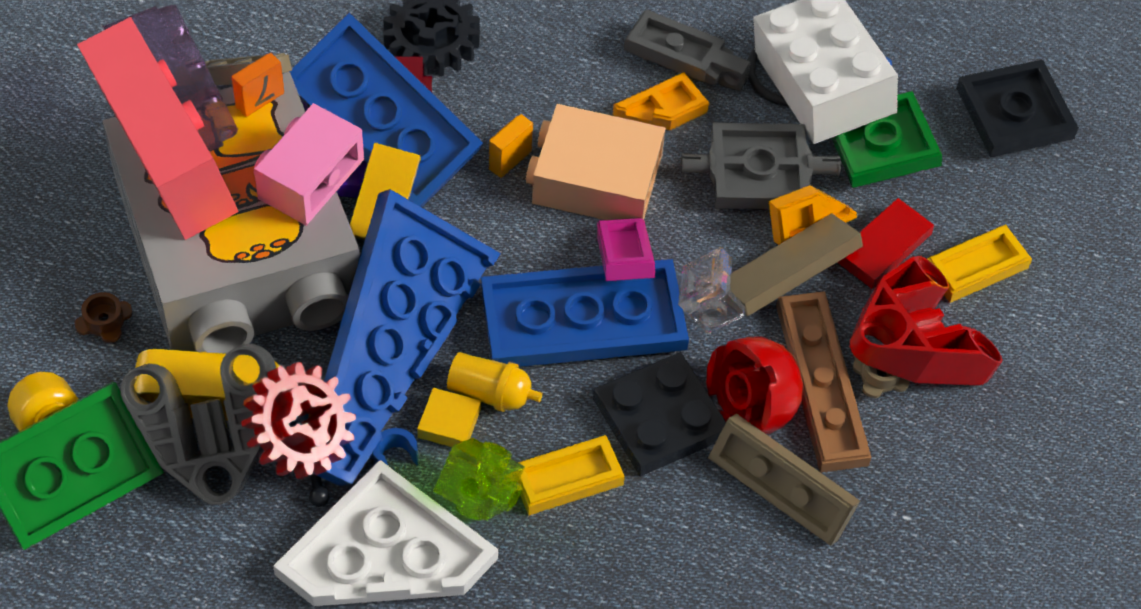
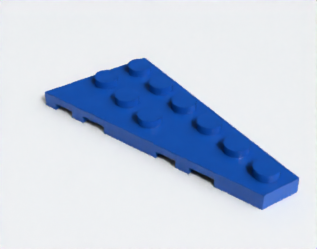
M391 189L378 194L324 381L333 377L339 379L334 389L335 393L338 396L349 394L351 397L346 404L342 405L344 412L356 414V420L345 424V430L350 431L355 436L354 441L340 445L346 456L342 460L331 463L332 469L317 475L338 486L350 485L354 482L381 440V430L392 413L399 412L408 398L405 393L414 379L420 378L456 324L458 311L466 299L474 296L481 285L478 282L487 267L494 265L501 254Z

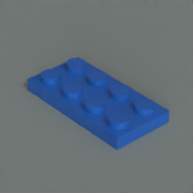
M350 13L292 68V71H289L299 97L309 107L314 103L362 129L364 161L367 164L374 142L421 156L409 197L411 202L420 207H423L483 147V142Z
M673 259L656 260L655 278L606 281L603 266L481 277V293L490 356L493 361L506 364L512 362L522 367L688 350L689 337Z

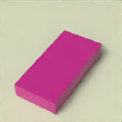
M618 219L597 222V239L606 281L655 278V261L644 219Z

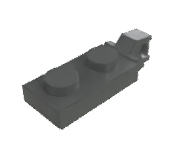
M644 10L624 40V51L679 73L685 72L687 76L704 83L706 81L708 84L716 85L718 82L723 87L741 91L749 78L750 61L733 55L734 52L725 47V40L649 10Z

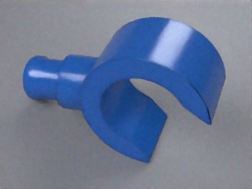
M386 429L381 432L382 438L368 458L373 459L374 465L379 460L388 465L383 453L390 448L399 447L405 449L410 454L412 461L418 466L417 440L412 433L405 429Z

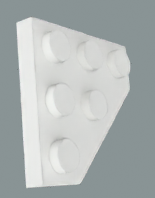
M379 460L273 567L276 577L313 606L464 595L498 560V549Z

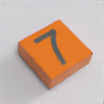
M271 52L231 76L235 106L245 117L284 94L282 65Z

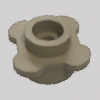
M857 358L854 360L853 370L860 374L864 383L863 393L870 398H879L882 393L892 390L903 392L909 386V380L865 365ZM877 372H882L886 375L881 377L877 374Z

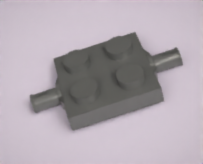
M712 123L709 154L681 153V173H709V178L714 185L715 208L770 209V200L809 186L812 175L839 176L841 171L840 156L812 155L806 143L805 124Z

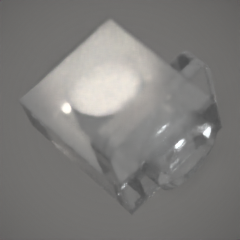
M722 246L682 266L678 305L707 334L745 316V306L730 291L732 257Z

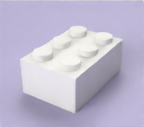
M798 0L753 17L755 52L758 60L800 124H805V132L813 144L897 113L898 74L845 0Z

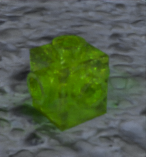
M470 438L452 446L433 491L455 503V509L463 516L473 520L486 521L504 511L509 512L516 504L522 491V485L518 481L525 466L512 460V454L506 448L492 442L482 443L475 438Z

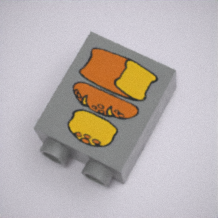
M290 72L283 73L284 94L247 117L235 106L233 87L180 100L181 104L191 100L205 127L197 131L211 153L239 211L187 240L181 234L118 119L113 117L102 120L115 180L171 350L227 354L236 347L249 344L253 337L291 325L307 331L320 330L342 320L360 259V252L337 191L307 226L262 202L257 196L254 167L258 158L264 151L271 150L284 136L287 126L294 118L301 117L305 113Z

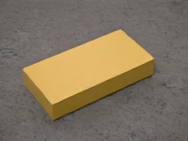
M374 142L350 223L355 238L365 240L379 193L391 189L409 200L421 160L420 155Z
M1006 224L927 258L943 273L949 283V288L944 294L949 303L1028 269L1032 261L1030 255Z
M606 435L511 464V475L528 516L623 486L625 479Z

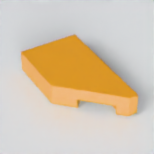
M685 72L614 104L613 116L665 127V130H672L708 113L709 102Z
M811 185L769 201L773 240L778 245L831 213L845 223L857 218V212L851 207Z

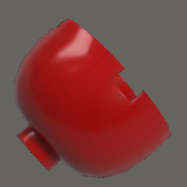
M762 336L745 337L728 341L726 345L719 346L712 352L707 366L706 386L709 396L717 395L718 403L723 411L719 412L726 422L728 418L737 413L767 435L781 429L797 413L802 401L803 381L794 357L782 344Z

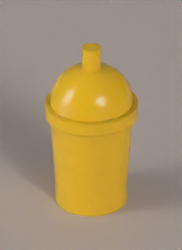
M458 352L448 373V390L481 400V402L494 406L495 410L501 412L520 409L526 404L528 399L540 402L542 398V392L531 389L532 383L529 375L519 368L518 364L512 362L506 364Z

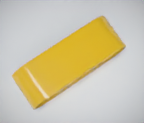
M148 349L138 354L135 368L144 364H157L172 373L185 403H188L191 418H193L191 404L221 398L225 420L228 421L224 405L226 398L220 375V365L226 354ZM239 355L233 363V371L244 382L252 383L258 378L260 373L259 365L252 356ZM275 361V366L277 368L280 365ZM141 374L136 378L134 388L138 395L146 401L154 402L160 393L157 380L148 374Z

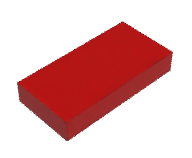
M897 198L859 232L861 233L863 247L837 263L873 289L884 275L895 269L932 235L934 224Z

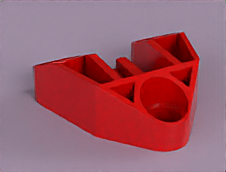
M922 256L909 258L882 277L863 307L850 339L852 354L860 362L914 383L984 385L990 380L1003 361L996 346L981 332L961 324L948 327L943 325L941 320L944 317V313L940 308H935L948 290L949 283L943 273L932 262ZM864 335L873 336L884 345L871 343Z

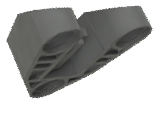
M244 344L236 347L223 357L220 365V375L226 398L224 405L234 446H231L221 398L210 399L190 405L201 452L198 451L188 403H185L172 373L163 366L144 364L130 370L124 376L120 385L121 396L159 465L203 501L212 505H221L230 501L243 489L264 452L261 446L248 448L246 444L255 436L254 429H248L241 425V421L253 416V411L247 409L243 402L253 395H258L252 385L264 377L268 378L267 372L276 368L275 361L267 350L255 344ZM241 354L252 356L259 365V376L252 383L244 382L233 371V363ZM148 374L157 380L160 393L154 402L144 400L136 392L134 383L139 375ZM221 466L230 473L232 485L228 492L217 493L208 486L206 474L210 467Z

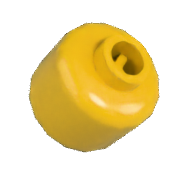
M36 372L27 375L16 383L10 392L7 407L11 420L20 431L79 400V398L64 378L52 372Z

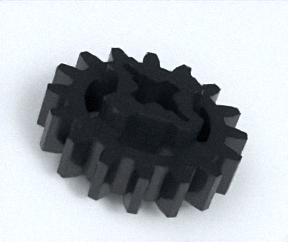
M402 0V7L396 4L390 5V16L383 18V45L386 49H390V53L394 57H423V76L427 75L429 69H435L439 77H442L445 73V67L450 66L458 72L461 70V59L472 62L474 59V49L480 47L479 16H473V5L471 3L460 6V0Z

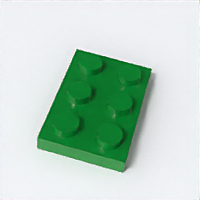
M111 382L0 441V511L21 549L25 550L164 473L126 407L116 382Z

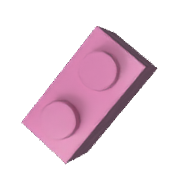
M313 103L301 117H296L289 123L280 141L271 150L264 151L258 158L254 167L258 199L307 226L364 160L362 129Z

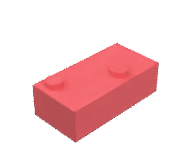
M129 17L77 44L107 102L184 239L187 240L238 213L239 211L223 177L197 131L205 127L191 100L181 104L172 88L177 83L164 59L156 61L132 18Z

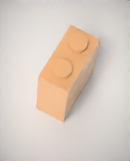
M556 104L551 121L543 120L538 138V147L542 148L540 156H532L527 169L526 183L533 184L532 204L603 220L644 219L662 158L665 127Z

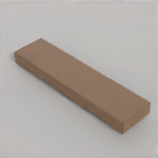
M825 291L779 297L776 308L787 350L794 357L801 372L803 381L801 403L820 473L868 467L871 461V454Z

